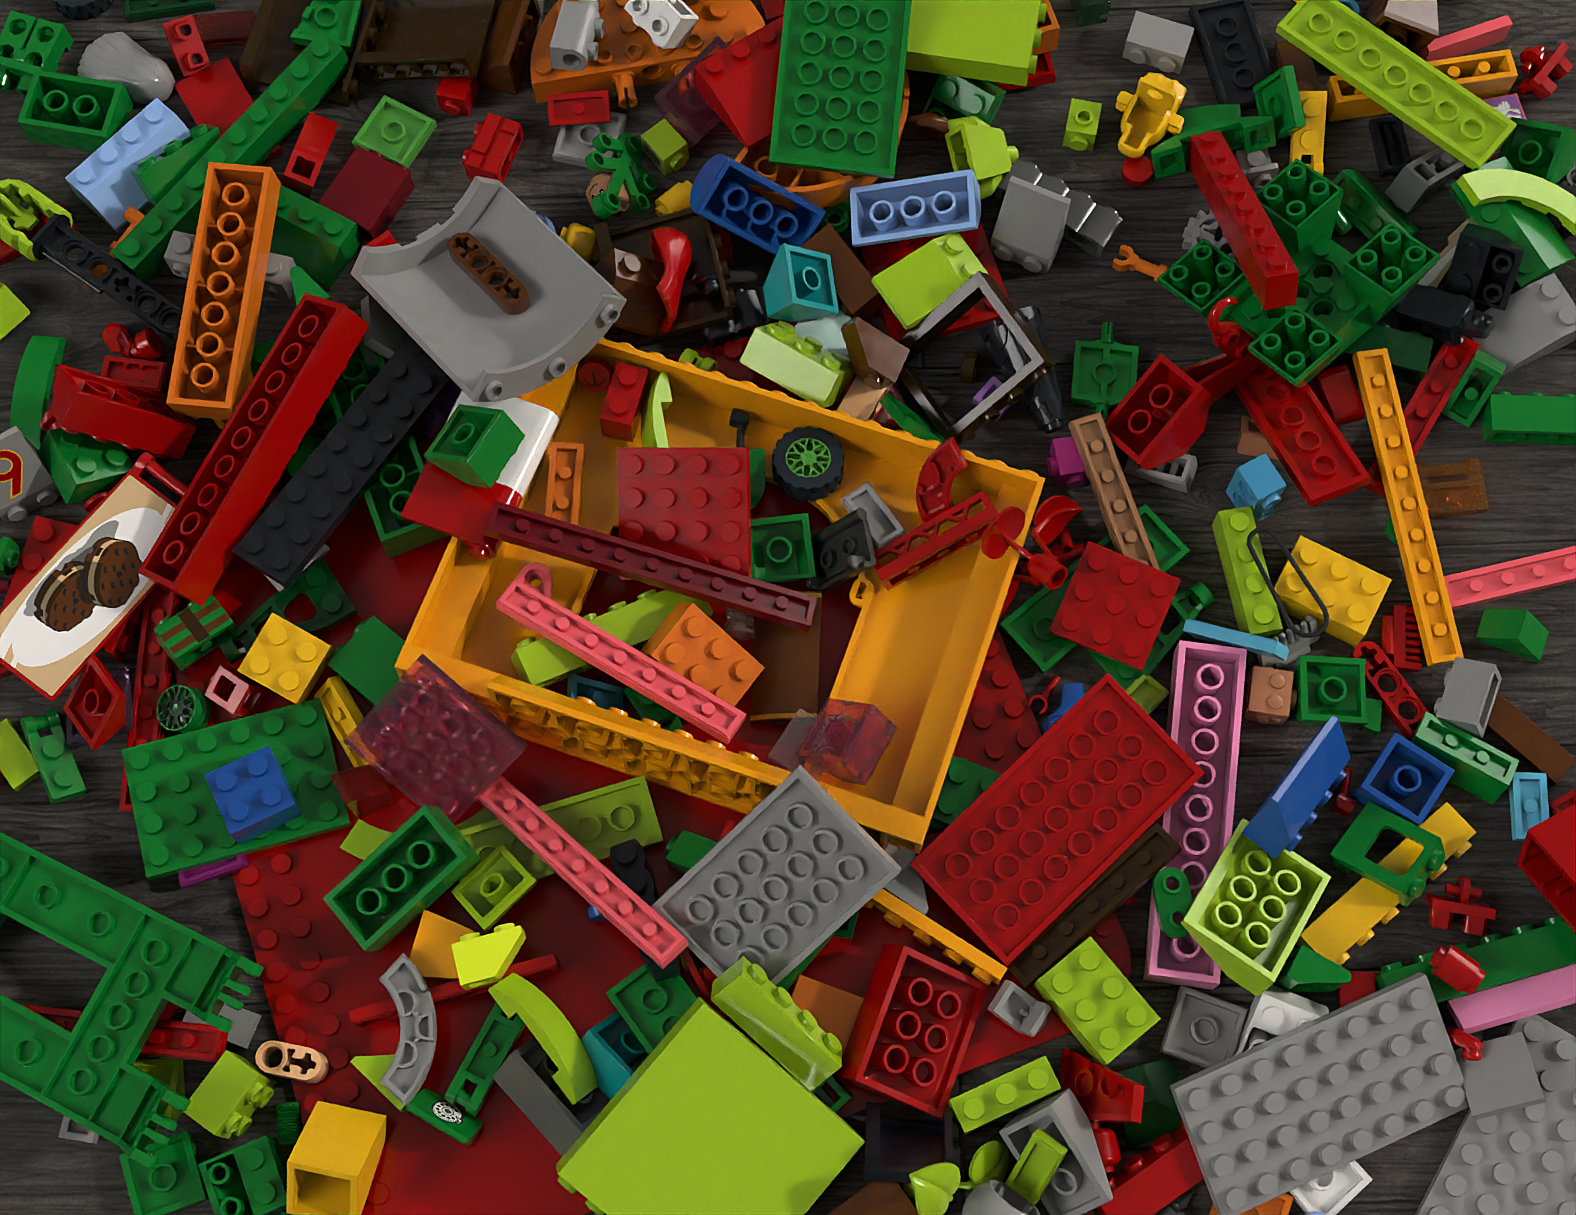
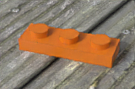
M551 442L545 516L578 526L585 451L584 443Z

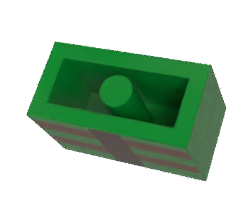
M212 594L206 600L203 607L190 602L186 609L176 615L165 617L154 628L158 643L180 671L220 647L217 642L236 631L234 622Z

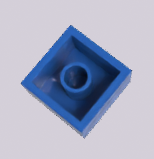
M1395 732L1385 742L1351 797L1364 805L1370 801L1420 826L1455 770Z
M269 745L205 774L228 831L239 845L303 815L284 771Z

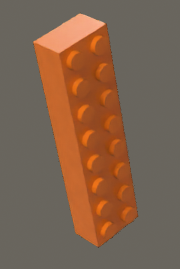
M216 162L208 163L166 401L168 406L178 416L229 420L246 392L281 182L271 167Z

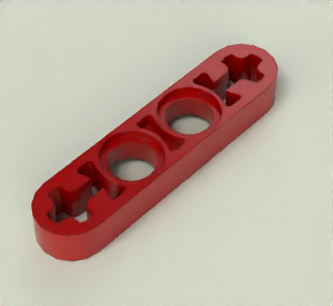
M1363 641L1352 650L1350 658H1360L1362 652L1373 655L1371 661H1366L1365 685L1377 700H1382V708L1405 739L1410 741L1416 729L1412 731L1410 727L1414 726L1429 711L1383 650L1374 642ZM1379 665H1381V666L1383 667V669H1380V670L1372 677V676L1370 675V673L1372 672V670H1373L1374 668L1377 669V668L1379 667ZM1387 676L1391 678L1395 683L1394 691H1382L1378 686L1379 677ZM1402 703L1410 704L1415 710L1414 719L1407 720L1402 718L1398 712L1399 705Z

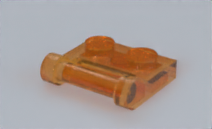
M1477 457L1466 458L1465 462L1424 465L1423 462L1416 463L1429 518L1486 513L1490 509L1481 465ZM1464 474L1469 477V480L1428 482V478Z

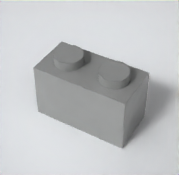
M1136 11L1126 39L1122 58L1129 59L1136 64L1150 65L1164 72L1180 74L1192 39L1194 27Z
M1456 657L1453 667L1448 668L1444 678L1445 690L1442 698L1439 697L1435 703L1434 716L1473 737L1483 738L1502 680L1496 664Z

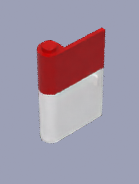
M461 391L448 419L459 404L504 410L524 433L525 437L518 446L517 452L510 458L500 473L499 479L491 488L468 485L427 460L401 513V518L462 539L469 549L468 553L471 556L486 561L487 558L496 557L503 542L484 535L494 500L519 508L557 427L559 418L547 408L516 397L500 401L473 402Z

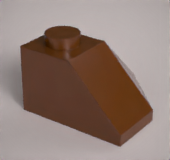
M859 317L844 323L841 327V332L854 373L862 377L868 386L876 389H883L896 383L910 349Z

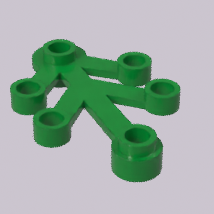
M605 132L595 136L592 139V144L596 151L585 157L587 168L593 173H597L600 170L613 171L606 191L601 192L592 199V207L595 213L602 219H608L618 212L621 205L618 195L622 184H624L627 191L629 206L634 213L641 214L649 209L650 203L645 195L656 190L657 185L651 175L645 174L640 160L643 152L639 138L628 132H623L617 139H612ZM612 151L616 152L619 158H606L602 154ZM630 164L637 179L636 184L629 168Z

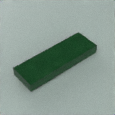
M123 0L124 18L127 23L216 10L215 0Z

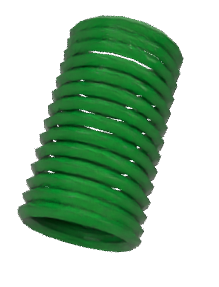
M298 1102L280 1103L275 1106L277 1112L276 1121H278L276 1123L278 1124V1146L295 1145L301 1135Z

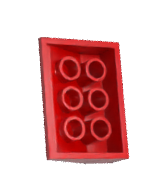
M783 16L693 66L697 92L748 151L771 138Z
M884 944L842 1057V1067L837 1070L835 1076L867 1091L942 1119L944 1108H946L989 985L905 945Z

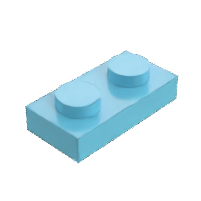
M1514 773L1509 785L1512 841L1524 842L1528 829L1549 818L1546 773Z

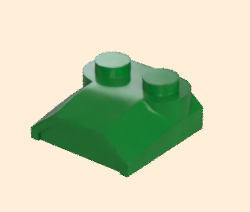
M808 513L751 520V578L774 584L807 580L812 576L816 577Z
M1299 655L1296 658L1293 674V689L1297 690L1294 708L1297 722L1306 727H1317L1325 724L1334 715L1339 719L1340 725H1367L1366 659Z

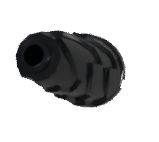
M1028 306L1017 309L1016 311L1052 359L1048 347L1050 345L1039 308L1036 309V306ZM994 319L980 330V336L998 369L1003 372L1006 380L1031 361L1004 321L996 324ZM1055 366L1044 376L1045 380L1028 387L1024 391V397L1020 400L1026 412L1033 419L1037 429L1040 431L1044 430L1046 434L1062 429L1064 427L1062 422L1066 420L1060 388L1056 379L1057 371Z

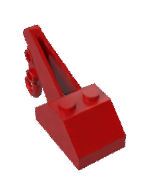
M1226 297L1221 299L1210 310L1207 318V325L1213 335V343L1224 354L1180 369L1161 353L1104 421L1111 441L1147 471L1183 456L1204 432L1209 407L1264 363L1248 351L1247 347L1253 342V338L1233 321L1219 320L1220 314L1225 307L1238 303L1236 298Z

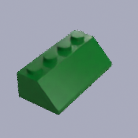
M1504 156L1484 164L1480 169L1475 168L1470 172L1483 169H1514ZM1456 181L1450 184V195L1471 224L1500 231L1525 250L1514 283L1517 291L1554 273L1576 258L1546 214L1522 205L1521 201L1509 199L1506 202H1490L1474 207Z
M281 185L270 253L292 257L296 266L301 267L315 282L331 289L363 242L358 226L346 217Z

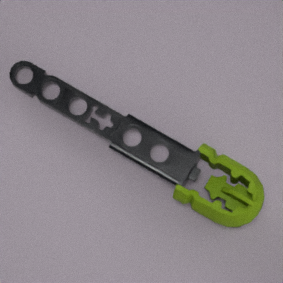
M5 179L0 181L1 240L17 251H20L22 255L34 263H40L46 258L50 259L98 294L104 292L170 339H174L177 343L180 325L174 329H168L165 327V321L173 315L181 317L182 309L124 270V264L72 229V216L67 210L55 204L44 194L21 180ZM23 202L27 204L28 209L22 207ZM41 212L49 220L31 240L23 232L17 231L21 229L31 231L39 222L35 215ZM9 219H12L15 222L13 226L17 230H14L12 228V226L8 222ZM81 248L84 250V254L79 260L71 261L68 259V254L72 249ZM96 266H108V272L103 277L96 278L92 276V271ZM121 284L123 286L129 285L132 292L135 293L134 298L125 290L120 291L118 287ZM149 298L155 299L157 305L152 311L144 312L140 309L141 303Z

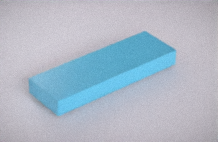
M1192 619L1186 620L1183 629L1184 632L1198 639L1247 649L1249 652L1285 661L1289 653L1288 647L1277 640Z

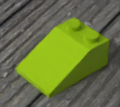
M955 232L931 240L874 276L871 282L904 329L907 330L915 327L978 271L986 274L988 272L959 232Z

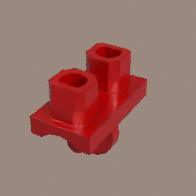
M192 14L161 24L182 77L195 74L211 65Z
M1563 41L1555 50L1545 51L1542 45H1538L1536 48L1526 47L1520 53L1519 58L1523 64L1521 70L1528 73L1516 88L1521 95L1531 91L1540 100H1543L1555 91L1557 85L1548 77V74L1550 73L1556 80H1559L1573 68L1571 62L1564 56L1569 49L1566 43Z
M1460 876L1457 885L1445 884L1444 893L1455 895V898L1426 893L1424 904L1430 907L1429 925L1433 928L1451 930L1453 913L1464 915L1463 932L1483 936L1488 919L1495 920L1497 909L1490 908V905L1486 903L1468 901L1469 898L1480 899L1482 893L1481 889L1471 887L1469 877Z

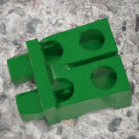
M10 11L0 35V90L4 92L9 91L13 81H17L19 83L16 90L20 95L26 97L35 69L56 73L58 62L64 50L69 51L74 42L65 26L40 18L37 20L36 17Z

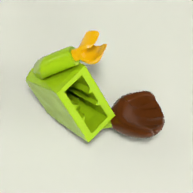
M925 112L909 118V122L919 129L922 137L932 140L946 138L954 172L973 169L980 186V200L991 196L997 190V186L1004 178L1003 176L1010 172L1012 164L1019 157L1018 149L1015 146H1007L1004 132L1001 129L990 127L989 124L976 116L948 120V118L940 117L936 113Z

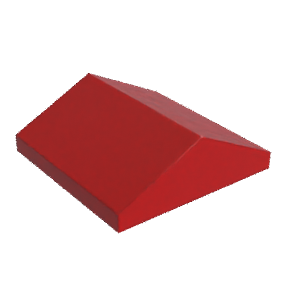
M90 655L63 710L91 749L97 750L126 724V696L98 657Z

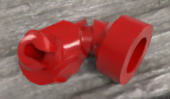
M111 323L103 329L102 338L105 345L113 353L116 351L126 358L156 361L166 353L161 338L150 328H146L136 334L135 342L129 336L128 330L122 323Z

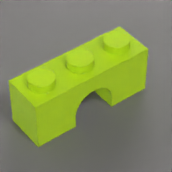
M1045 1055L950 1099L947 1105L949 1108H952V1116L955 1122L959 1123L961 1135L965 1136L1015 1110L1027 1107L1057 1093L1061 1086Z

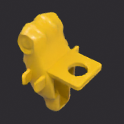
M1148 72L1146 76L1140 77L1134 95L1121 91L1117 96L1115 105L1117 110L1124 113L1120 124L1122 136L1118 141V150L1128 157L1140 158L1149 146L1157 144L1166 132L1178 135L1182 130L1184 118L1176 113L1180 108L1187 89L1177 80H1171L1161 73Z

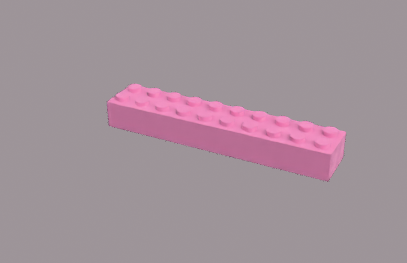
M1180 640L1173 652L1166 733L1205 773L1158 818V824L1182 848V851L1162 869L1173 867L1184 872L1189 881L1192 901H1194L1232 836L1247 649ZM1166 880L1168 889H1177L1178 885L1175 880ZM1151 890L1143 980L1213 990L1220 984V967L1191 934L1182 939H1172L1161 931L1153 891ZM1177 913L1173 914V922L1177 925H1182L1183 916Z

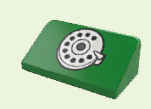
M426 1088L421 1090L405 1106L409 1112L466 1146L472 1145L483 1127L481 1120L456 1105L445 1101L443 1097Z

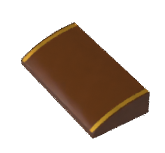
M798 591L817 597L812 624L808 632L755 616L753 657L765 668L752 683L750 724L817 726L822 591Z

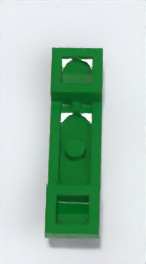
M1271 116L1231 118L1204 124L1175 135L1151 150L1154 176L1156 179L1186 171L1185 164L1189 163L1190 136L1200 135L1207 131H1221L1231 151L1243 147L1245 153L1248 154L1276 146L1274 120Z
M33 335L25 349L16 377L9 429L17 426L38 451L48 432L41 428L40 421L44 418L43 415L47 411L55 368L58 363L61 364L66 342L64 337Z

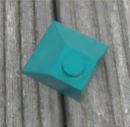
M785 243L782 244L778 249L763 286L767 317L795 322L839 314L830 255Z

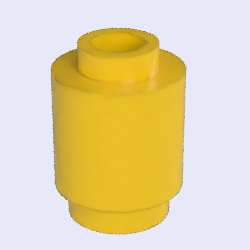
M685 180L683 183L678 182L656 199V215L660 217L691 208L690 194L693 184L688 180Z

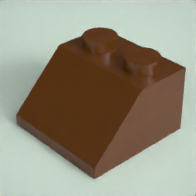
M614 248L594 267L595 271L627 299L618 320L612 326L654 337L665 310V304L662 302L656 288L664 273V263Z

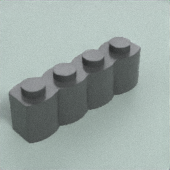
M1016 159L1010 172L1006 173L997 186L995 198L1003 203L1011 176L1071 199L1062 238L1075 243L1082 250L1095 257L1101 258L1120 231L1123 219L1115 209L1095 204L1087 193L1069 189L1065 182L1056 176L1051 177L1042 174L1039 168L1032 162Z

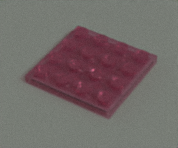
M423 653L343 741L420 808L423 805L440 807L453 824L528 746L524 740Z

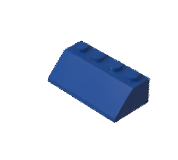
M1332 715L1304 747L1242 831V834L1275 859L1284 849L1289 852L1294 849L1303 837L1298 833L1300 828L1306 831L1318 816L1313 811L1315 807L1321 809L1333 793L1328 790L1330 786L1335 789L1347 775L1343 768L1351 757L1338 718Z

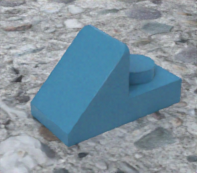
M574 674L568 675L567 697L576 699L577 696H581L595 702L597 707L606 710L609 707L623 710L624 688Z

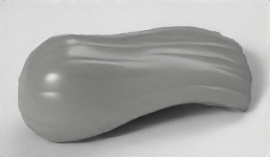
M124 32L106 33L94 40L92 44L86 47L79 62L80 66L77 69L79 72L77 74L78 77L123 84L132 101L140 104H150L155 98H158L161 102L167 100L173 92L175 84L174 76L169 66L143 49Z

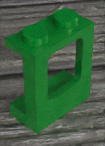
M1370 801L1367 802L1330 853L1336 870L1346 875L1354 871L1397 894L1401 905L1408 907L1413 898L1417 899L1421 896L1426 886V880L1433 871L1436 872L1441 868L1445 860V851L1440 837ZM1385 829H1391L1424 847L1405 875H1397L1365 857L1366 853Z

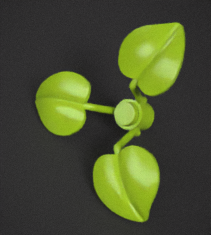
M992 1140L982 1145L975 1152L970 1162L969 1177L971 1180L967 1182H960V1170L955 1164L943 1162L929 1165L909 1174L911 1183H904L903 1191L907 1197L916 1201L919 1215H943L948 1208L949 1202L953 1200L952 1195L958 1188L966 1190L973 1188L974 1190L977 1186L989 1180L1004 1181L1009 1162L1008 1146L1004 1140Z

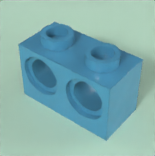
M1266 453L1238 467L1225 492L1236 508L1251 506L1254 519L1256 518L1258 521H1261L1274 513V507L1281 501L1280 496L1287 485Z

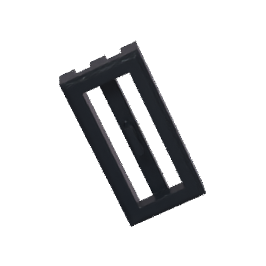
M1396 116L1371 118L1368 126L1380 178L1387 177L1388 174L1398 176L1402 169L1412 162L1403 122ZM1389 124H1393L1402 164L1397 162L1395 145ZM1379 125H1381L1390 165H1388Z

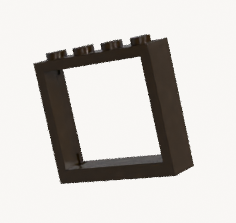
M981 271L973 275L897 341L910 349L899 377L944 440L953 436L957 445H962L967 440H973L976 436L975 432L980 427L989 425L997 420L1000 416L999 412L1008 404L1013 405L1021 400L1025 395L1024 391L1032 384L1035 385L1045 380L1044 376L1056 365L992 276ZM986 296L1028 354L1031 361L952 426L908 362Z

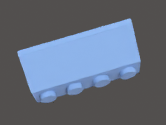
M155 98L67 175L65 179L76 196L118 233L129 223L123 217L124 212L129 206L141 212L150 204L131 173L132 170L138 167L136 163L148 155L152 154L155 157L164 152L162 147L175 139L182 141L189 137L190 130L174 112L158 98Z
M973 169L850 188L853 247L978 229L981 218L980 186Z

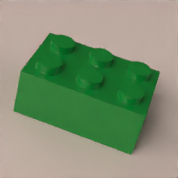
M35 69L17 123L29 141L95 152L128 123L134 103L123 84Z

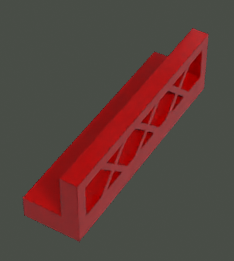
M984 490L874 551L876 559L874 568L887 591L979 540L985 528L991 521L995 520L998 511L991 504ZM983 502L986 509L967 519L969 509ZM947 521L959 523L938 535L941 524ZM918 537L929 539V541L909 551L913 540ZM888 554L900 556L881 567L878 561Z

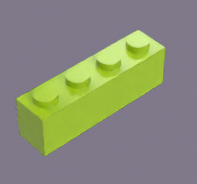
M1251 506L1218 511L1212 523V528L1238 629L1241 632L1272 639L1274 636L1278 637L1283 627L1277 604L1247 546V537L1256 528ZM1257 533L1252 538V546L1269 577Z
M743 956L713 981L711 1001L810 1092L842 1067V1045L837 1037L821 1029L814 1016L807 1010L802 1011L793 1003L790 994L782 987L777 988L758 964H751Z

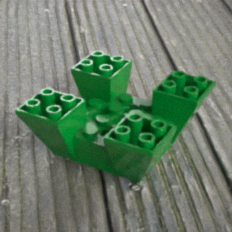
M1296 158L1255 193L1299 272L1296 305L1263 310L1240 264L1204 238L1161 274L1157 281L1206 319L1210 310L1221 299L1226 297L1236 298L1238 303L1225 307L1220 314L1219 320L1233 321L1253 338V342L1247 347L1248 351L1294 386L1302 388L1394 308L1440 260V255L1392 222L1355 254H1351L1331 240L1343 197V189Z

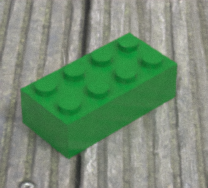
M423 805L323 899L364 951H381L481 858L440 807Z

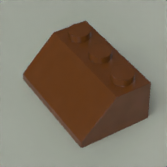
M501 0L500 5H497L493 19L494 23L488 36L478 72L482 88L517 96L537 34V26L540 18H542L537 0Z

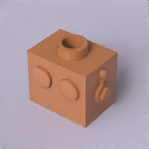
M1253 666L1247 674L1242 719L1258 721L1261 724L1283 725L1289 717L1290 709L1294 710L1296 704L1297 690L1292 689L1294 672L1274 669L1272 667Z

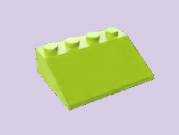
M1242 818L1181 924L1227 977L1258 997L1275 982L1331 876L1293 851L1289 852L1284 849L1276 859L1242 834V831L1249 823Z

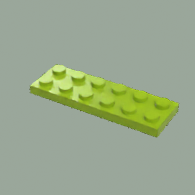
M644 775L539 806L545 814L598 861L610 858L611 846L634 838L641 844L642 848L664 842ZM497 819L459 830L481 858L459 879V882L466 878L501 843L536 880L557 874Z

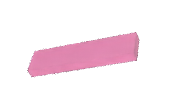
M1576 964L1449 1000L1447 1009L1457 1027L1471 1034L1576 1003Z

